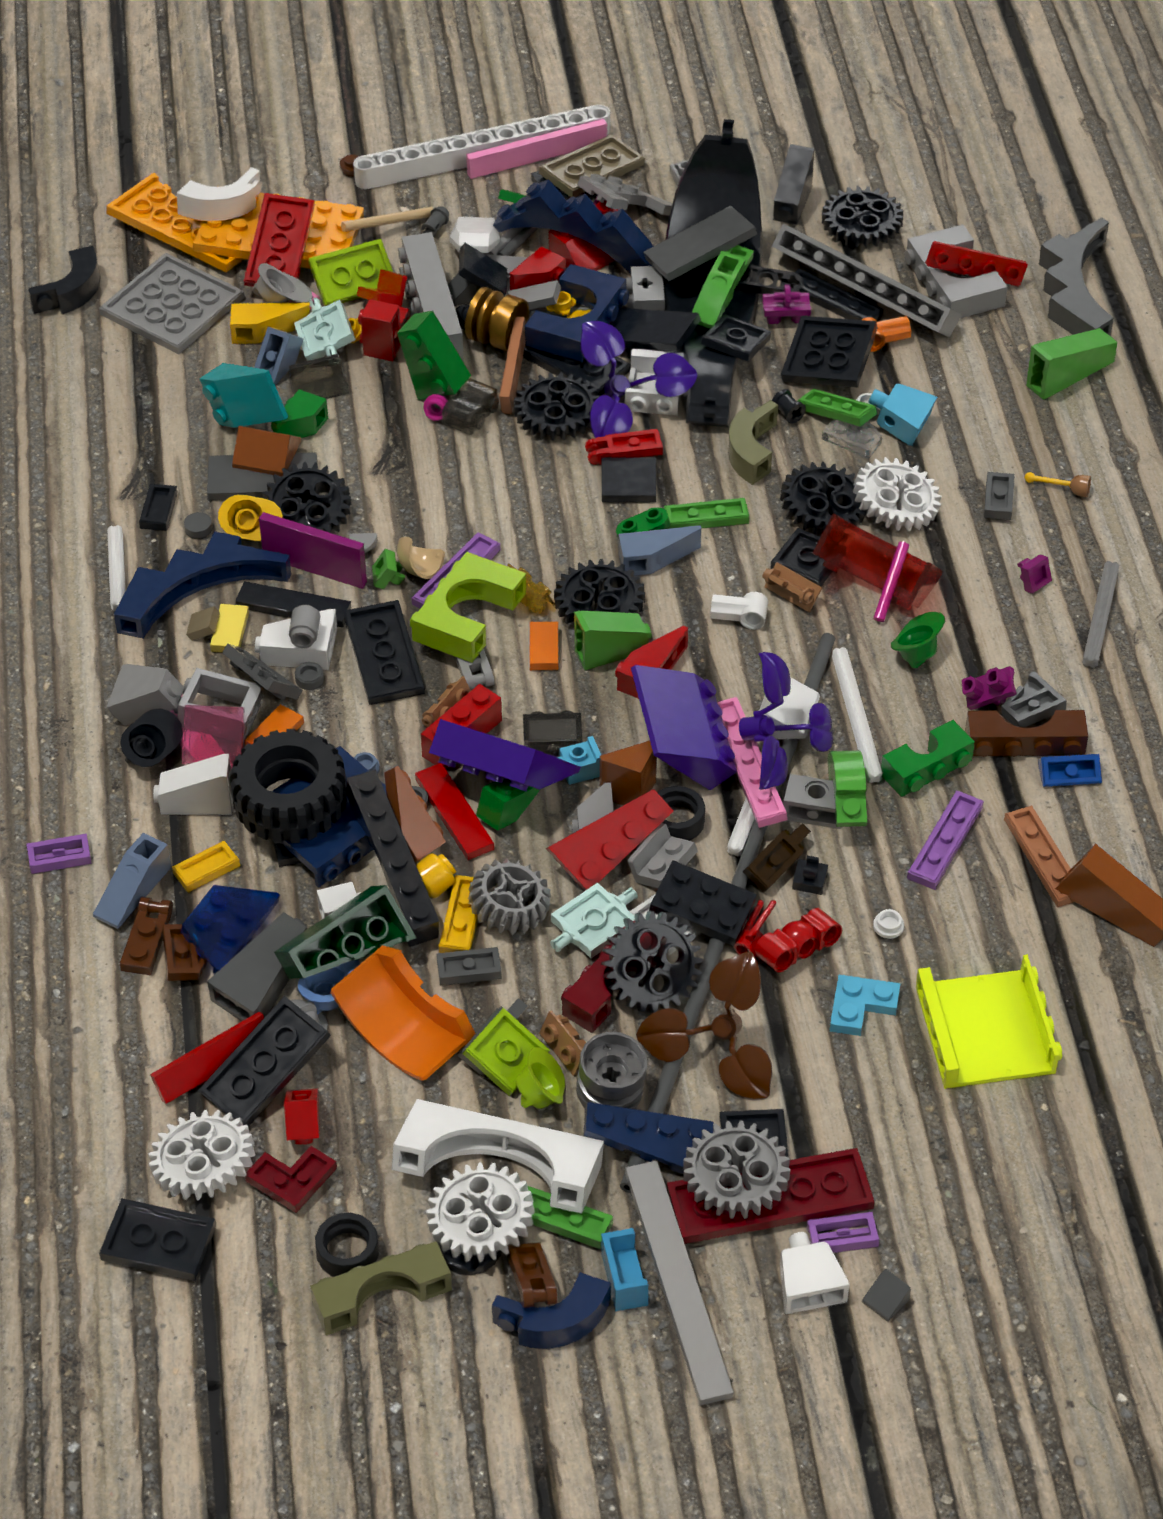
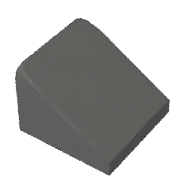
M885 1269L866 1293L862 1302L886 1321H889L909 1301L911 1288L889 1270Z

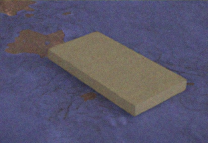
M611 134L540 166L539 174L545 179H549L552 184L570 197H575L586 192L577 185L580 176L591 177V174H598L608 179V176L619 177L644 166L645 157Z

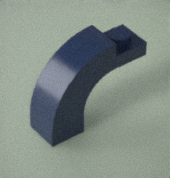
M580 1272L569 1295L561 1302L548 1307L523 1308L520 1302L496 1295L492 1304V1320L494 1324H497L503 1330L517 1331L519 1345L536 1349L566 1346L585 1337L600 1323L611 1302V1282Z

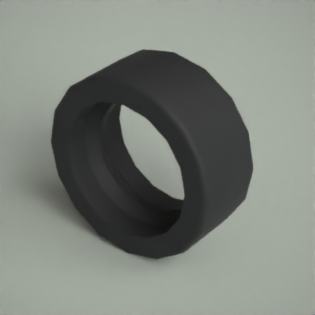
M683 786L665 787L657 793L670 807H685L695 814L693 818L686 822L675 823L664 820L662 823L667 824L670 835L688 841L696 838L704 829L706 807L703 798L696 791Z
M351 1212L338 1213L327 1218L319 1226L315 1235L317 1261L322 1270L333 1277L347 1273L354 1267L375 1263L379 1256L377 1231L372 1222L363 1215ZM353 1233L360 1235L366 1240V1249L353 1258L343 1259L335 1257L328 1252V1243L334 1237L341 1234Z

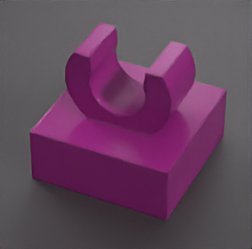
M1039 554L1032 560L1025 558L1017 564L1021 568L1022 574L1019 577L1023 581L1024 590L1029 593H1035L1052 581L1047 556Z

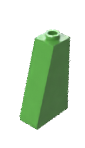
M1098 328L1031 346L1026 386L1045 400L1115 362L1118 342Z

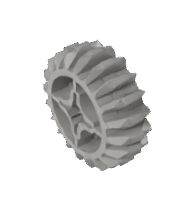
M506 858L503 864L495 859L491 865L484 864L481 871L477 870V873H475L469 887L468 900L469 904L472 905V914H478L479 923L487 921L488 930L492 927H497L500 934L504 930H509L512 936L517 930L523 934L528 931V928L535 930L538 923H542L551 904V889L547 888V879H540V871L532 872L531 864L524 867L520 864V860L514 864L510 863L508 858ZM496 887L494 891L488 892L490 888ZM527 901H531V902H532L530 905L524 907L525 902H527Z

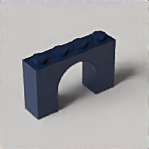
M570 264L559 279L560 291L568 292L571 298L576 300V304L589 307L592 310L583 316L575 318L558 317L536 310L524 326L527 347L583 362L585 358L580 345L581 325L587 321H600L610 324L611 321L616 319L621 307L627 304L629 291L627 290L625 278Z

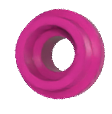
M438 394L428 396L423 405L425 415L435 421L444 419L450 411L448 400Z

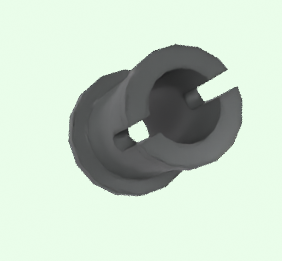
M442 206L433 208L431 216L421 226V229L424 230L423 233L432 232L434 237L440 227L449 221L448 210Z

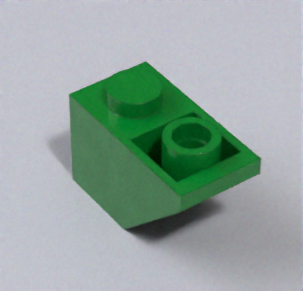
M299 389L285 404L284 408L288 418L271 422V429L276 433L301 438L315 435L328 420L327 399Z
M505 778L503 783L494 781L482 788L476 816L498 831L516 822L540 790L528 786L527 791L509 786L511 780Z

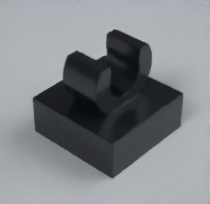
M807 855V860L799 859L792 889L822 895L828 874V864L819 863V857Z

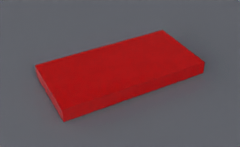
M264 193L244 277V286L254 287L260 277L258 267L263 263L270 264L278 270L298 279L315 208V200Z

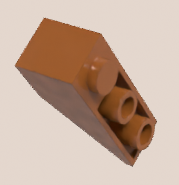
M396 766L384 772L387 798L414 862L446 843L443 838L442 828L428 814L425 801L419 795H416L411 787L410 777L399 766Z

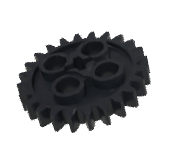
M857 186L855 191L847 187L846 193L838 190L837 196L831 194L830 200H825V206L822 207V224H824V230H829V236L836 235L837 242L844 239L845 245L854 242L855 247H858L860 243H863L868 248L869 243H873L877 247L879 241L886 244L888 243V238L895 239V233H900V228L903 226V209H901V203H896V197L888 198V192L879 194V188L873 192L870 191V186H867L865 190H861L860 186Z
M562 372L559 373L558 377H554L552 373L548 374V378L538 375V381L529 379V385L522 384V391L516 392L514 416L517 417L518 424H523V430L531 428L532 436L539 432L541 433V439L545 438L546 435H550L552 441L555 440L556 436H560L562 440H565L568 434L576 438L577 431L585 434V427L591 428L590 410L593 402L599 396H597L596 388L591 389L590 382L583 384L582 377L573 380V374H570L567 378H564Z
M303 462L302 469H298L295 464H292L293 471L289 472L283 468L282 477L276 474L273 475L274 483H267L268 491L263 492V498L275 502L281 509L284 519L331 533V530L340 532L339 523H347L346 515L351 514V496H349V487L345 486V479H338L336 470L329 474L327 465L319 470L316 462L312 468H308L307 463ZM295 488H301L298 491H293ZM322 492L328 493L326 495H318ZM294 511L292 514H286V512ZM314 516H322L318 519L312 518Z
M811 462L810 468L801 464L800 470L793 468L791 475L787 474L785 482L782 484L780 501H783L781 508L787 510V517L795 516L794 524L802 522L804 524L803 530L809 527L813 528V534H816L818 530H822L824 536H827L829 531L838 536L840 529L847 534L850 527L857 529L858 523L863 522L868 509L860 510L859 507L862 502L855 501L857 495L853 493L855 474L846 475L845 467L840 471L836 470V464L834 463L830 468L826 467L825 462H822L820 467Z
M600 559L596 565H594L592 560L588 561V566H584L579 562L578 570L569 567L568 575L561 574V581H556V589H554L555 609H559V617L565 616L566 624L574 621V612L595 611V603L597 602L596 611L639 614V612H643L645 603L644 584L640 583V576H634L633 569L625 571V564L614 567V561L612 560L608 565H604L603 559Z
M647 911L646 919H644L641 913H635V923L629 918H624L623 921L626 928L623 929L622 927L615 926L614 930L618 936L616 938H606L612 944V948L602 949L603 953L609 955V960L602 961L601 965L610 968V971L606 972L603 978L613 979L608 989H619L616 999L622 1000L628 997L626 1006L632 1008L637 1002V1010L641 1012L645 1011L647 1005L651 1013L658 1010V1004L662 1009L669 1008V1001L674 1005H681L678 996L681 995L689 998L690 994L686 987H697V983L691 978L693 975H701L702 973L694 968L695 964L703 962L702 958L694 957V953L700 950L701 946H694L690 943L696 935H685L684 933L688 925L681 924L676 927L678 917L672 916L667 921L665 912H660L657 919L654 911ZM645 932L650 934L652 940L651 945L647 949H644L640 944V938ZM662 937H665L666 941H665V943L660 947L661 938H662ZM671 947H674L678 952V958L673 964L667 959V952ZM649 956L654 957L653 960L657 963L656 967H650L651 964L647 961ZM630 960H634L637 964V972L632 977L627 975L625 969L626 964ZM659 974L664 980V985L657 992L654 990L652 982L654 977ZM644 977L643 985L639 987L638 983Z

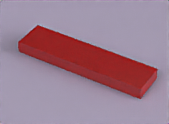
M438 763L415 773V780L427 792L429 802L467 860L495 850L493 840L443 764Z
M260 1012L255 1013L150 1074L161 1100L167 1104L207 1081L264 1019V1015Z

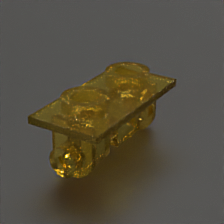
M509 563L507 564L508 567H511V568H513V569H516V568L513 567L511 564H509ZM519 567V571L526 573V595L520 602L533 613L538 612L539 614L545 610L547 602L555 606V603L549 596L552 593L551 590L540 581L535 584L531 580L532 576L525 569Z

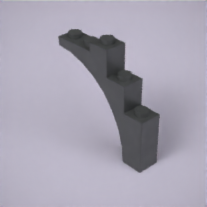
M1102 217L1088 224L1079 232L1070 235L1067 239L1058 234L1052 239L1045 241L1040 248L1039 265L1047 270L1044 275L1043 291L1052 296L1049 300L1048 318L1072 335L1098 328L1102 329L1109 336L1112 333L1114 317L1101 308L1090 295L1082 275V268L1086 260L1097 248L1106 242L1109 222Z

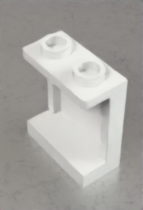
M632 349L629 382L655 375L653 364L662 354L676 353L683 358L684 354L680 352ZM656 380L634 386L633 388H626L625 404L630 408L631 412L678 415L680 395L664 397L658 394L655 388Z

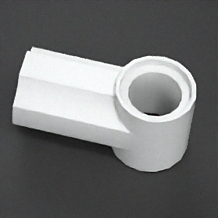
M750 592L744 597L713 595L710 618L740 621L748 629H759L765 624L768 599L759 592Z

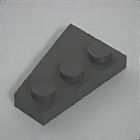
M227 643L222 653L231 660L229 662L230 665L246 672L250 679L263 686L276 697L285 700L286 697L298 700L303 691L301 688L245 649Z

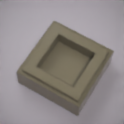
M213 606L191 614L186 635L193 641L214 634L220 612Z

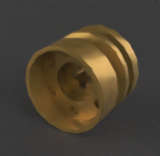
M487 287L480 288L474 295L465 321L467 338L479 341L482 344L491 343V346L508 352L515 317H524L525 324L528 322V302L525 299L509 294L503 296V293L500 291H493Z

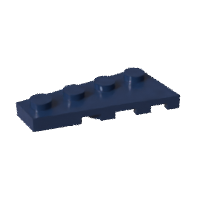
M587 1102L583 1136L602 1140L604 1145L620 1151L627 1149L638 1153L640 1158L652 1162L656 1160L671 1166L670 1170L683 1174L684 1158H686L687 1147H692L694 1137L702 1140L703 1129L712 1134L714 1122Z

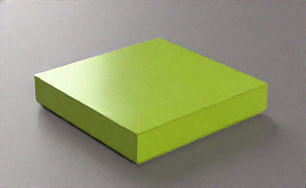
M502 1008L462 1054L510 1096L518 1088L516 1080L527 1065L530 1051L536 1047L542 1048L547 1052L550 1049L505 1008Z

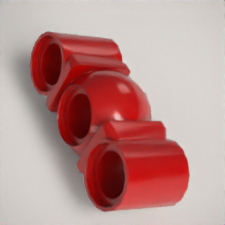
M814 908L806 915L801 916V920L786 924L782 930L776 929L774 933L764 934L757 941L754 952L772 969L781 973L791 965L796 964V960L808 958L815 950L820 951L823 947H830L835 944L842 934V926L822 909Z

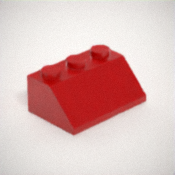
M607 201L599 202L595 205L603 215L607 212L613 213L620 210L607 207ZM552 229L548 231L549 250L566 258V268L573 264L598 271L615 261L603 250L585 240Z

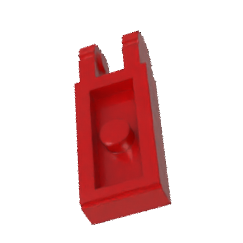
M657 429L605 435V437H596L585 442V449L589 453L587 456L588 461L593 465H602V457H649L663 455V445Z

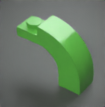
M860 750L829 751L827 758L828 779L833 781L836 827L866 826L867 789L862 753Z

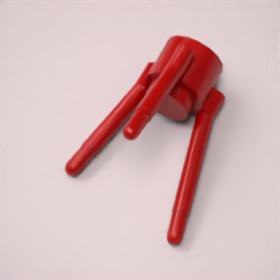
M763 900L758 901L741 935L734 944V949L738 955L751 951L755 957L762 960L755 954L754 948L757 941L763 936L759 929L775 907V900L769 903L756 921L764 905Z

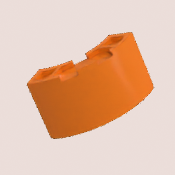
M382 945L332 987L331 994L353 1027L382 1057L404 1073L424 1081L463 1048L476 1033L464 1010L447 1003L437 994L431 998L420 987L424 982L412 969L401 950Z

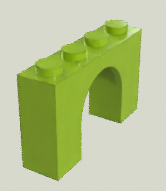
M466 552L459 561L457 560L453 564L452 570L446 578L443 577L440 580L433 594L427 596L421 609L413 613L410 619L412 641L473 663L486 646V625L458 615L451 608L459 602L478 599L513 611L526 595V573Z

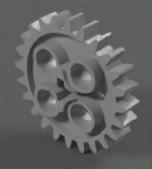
M726 1121L725 1129H721L717 1124H713L712 1134L703 1129L702 1140L693 1138L692 1147H687L686 1158H684V1181L688 1182V1192H695V1202L705 1199V1210L716 1206L718 1216L724 1210H729L730 1218H734L736 1211H741L742 1216L747 1218L748 1210L752 1209L757 1215H760L761 1205L771 1209L773 1199L776 1201L781 1200L782 1191H787L788 1180H790V1158L785 1156V1146L778 1147L777 1136L768 1139V1129L758 1133L756 1132L755 1123L749 1129H745L743 1121L739 1122L737 1128H733L730 1121Z

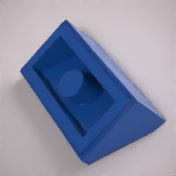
M1099 754L1041 757L1038 760L1043 787L1102 783Z

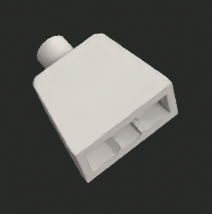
M797 1232L791 1235L788 1239L791 1248L781 1251L780 1260L785 1314L846 1303L848 1301L849 1282L829 1244L826 1242L810 1244L808 1235L805 1232Z

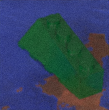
M387 885L371 886L274 951L289 979H304L340 966L343 963L363 958L368 954L374 953L382 945L393 947L396 944L416 939V936Z

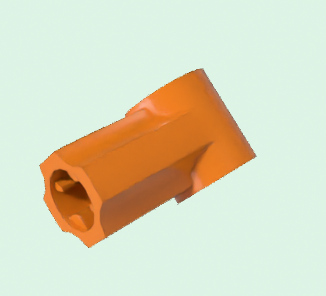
M904 316L877 322L878 329L870 352L880 350L887 342L911 338L908 317ZM872 317L862 319L866 321H876L875 318Z

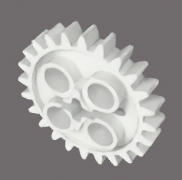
M884 457L882 463L877 459H874L873 464L867 462L865 468L860 469L853 484L855 485L853 493L857 494L855 501L862 502L859 509H868L867 517L876 516L877 524L885 521L886 528L893 524L897 531H900L901 526H904L907 531H911L912 526L918 530L921 529L922 524L928 526L930 520L934 521L941 506L939 502L942 496L938 494L940 488L933 486L935 480L926 479L928 472L919 473V466L916 465L911 468L908 461H905L902 465L897 458L894 459L893 463H890L886 457Z
M204 1110L201 1117H197L192 1112L190 1120L187 1121L179 1117L178 1126L168 1124L169 1133H159L160 1142H153L152 1147L154 1151L149 1153L151 1160L149 1166L156 1184L161 1185L163 1192L170 1189L172 1197L177 1196L181 1192L184 1200H187L192 1193H195L196 1199L200 1200L205 1192L212 1198L215 1189L225 1193V1185L227 1183L236 1186L237 1181L235 1177H245L247 1175L244 1167H251L253 1165L251 1157L255 1156L253 1148L255 1144L248 1126L243 1125L241 1118L233 1120L232 1113L230 1112L222 1118L220 1110H217L213 1116H209L207 1110Z
M479 1162L477 1170L472 1171L469 1165H465L464 1174L461 1175L458 1171L453 1170L454 1179L452 1181L443 1177L444 1188L434 1187L435 1197L428 1199L430 1209L426 1210L427 1223L434 1241L440 1242L444 1252L451 1248L454 1258L463 1252L465 1261L468 1262L473 1254H477L479 1262H482L484 1255L488 1253L495 1260L497 1256L496 1251L498 1250L507 1255L509 1254L507 1245L512 1244L518 1247L520 1245L518 1235L527 1237L526 1226L533 1225L532 1214H535L532 1203V1193L528 1191L526 1181L520 1182L517 1172L512 1175L509 1174L507 1166L497 1172L495 1163H492L488 1170H484L482 1162Z

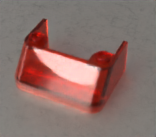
M833 513L812 554L825 560L822 565L837 573L839 568L883 590L897 547ZM907 553L893 596L898 598L896 604L911 611L913 606L919 608L939 581L943 571L932 563L925 562Z

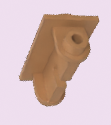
M776 562L773 569L767 568L762 576L766 582L765 588L807 612L811 611L822 590L821 586Z
M464 676L457 682L450 683L443 694L437 699L438 704L434 703L428 711L422 714L423 718L421 721L426 727H429L471 691Z
M550 1010L539 1034L571 1074L576 1076L579 1071L580 1053L586 1042L584 1039L576 1040L580 1034L571 1025L567 1017L555 1015Z

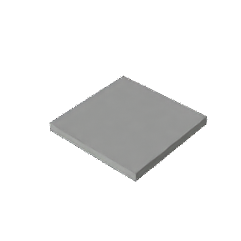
M165 253L100 306L99 312L100 315L180 354L231 310V304L240 303L245 298L243 290Z

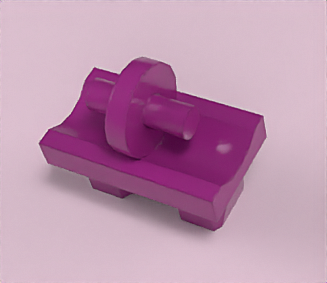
M789 284L784 285L783 292L762 294L764 317L767 318L768 324H778L783 316H791V321L794 323H799L801 316H811L809 293L791 292Z
M1011 666L1003 669L995 667L989 669L983 676L977 678L970 676L962 679V693L966 696L967 708L974 710L991 703L999 706L1006 702V698L1017 695L1013 681L1014 669Z

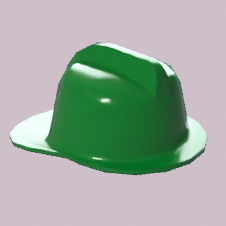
M927 612L915 617L905 625L899 635L891 642V648L899 651L901 657L906 662H909L912 668H918L937 653V635L945 624V616L940 612Z

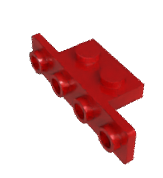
M937 241L932 243L925 262L928 267L973 277L997 271L1005 284L1014 286L1021 285L1028 267L1027 262Z

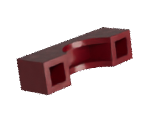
M645 932L640 938V944L644 949H647L651 945L652 940L650 934ZM665 937L661 938L660 947L665 943ZM612 944L606 945L603 949H611ZM602 951L599 958L592 965H587L582 971L580 978L573 985L567 986L561 996L562 1015L590 1033H593L611 1014V994L606 986L612 978H603V975L610 971V968L601 965L602 961L609 960V955ZM649 956L647 961L651 964L650 967H654L657 963L653 960L654 957ZM630 960L626 964V972L637 971V964L634 960Z

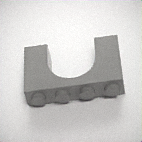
M963 224L908 238L907 250L904 252L905 261L908 265H911L917 279L922 281L928 295L932 296L935 301L962 314L960 318L1005 307L1007 285L997 271L971 278H956L945 274L940 269L926 265L925 262L934 241L973 249L974 239Z

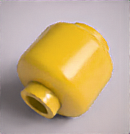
M431 853L416 864L427 893L431 898L439 897L455 883L453 874L456 873V870L443 854L437 856Z

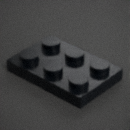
M672 860L650 904L649 911H654L656 915L660 912H665L667 919L676 916L678 917V924H687L688 928L734 946L755 903L757 894Z
M121 1198L100 1249V1260L196 1281L217 1226L216 1219Z

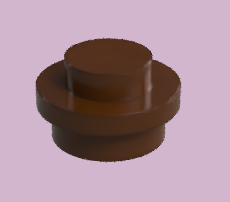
M350 154L340 160V169L344 175L355 177L354 160L359 156Z

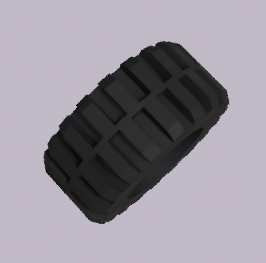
M286 729V732L281 733L276 730L270 732L269 736L263 737L261 735L255 738L252 745L248 743L241 750V754H238L233 761V768L230 770V782L236 816L249 832L253 834L257 832L258 837L265 840L271 838L275 843L283 844L285 840L291 841V844L300 843V839L307 838L311 840L317 837V833H325L331 828V822L335 824L342 816L341 812L347 804L344 762L338 754V750L331 743L328 744L326 739L319 735L314 737L313 733L305 730L302 733L296 732L295 729ZM297 778L312 783L307 788L290 794H279L267 790L273 783L284 779Z

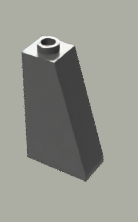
M283 912L207 981L211 1001L240 1021L247 1019L257 1012L262 1013L265 1018L289 981V977L274 951L306 931V925L300 919L292 918Z

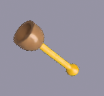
M1028 472L1024 476L1025 481L1028 483L1038 481L1070 486L1073 494L1081 497H1088L1091 486V476L1077 475L1071 481L1035 476L1032 472Z

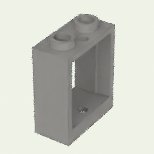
M196 668L192 678H187L185 681L183 696L180 698L177 709H174V713L178 714L177 718L181 722L182 728L244 744V740L247 738L261 707L263 686ZM197 693L242 705L237 715L193 704Z

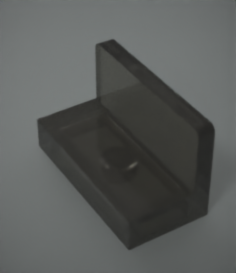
M339 354L289 366L293 395L299 389L325 399L349 394V386L342 373L341 357Z

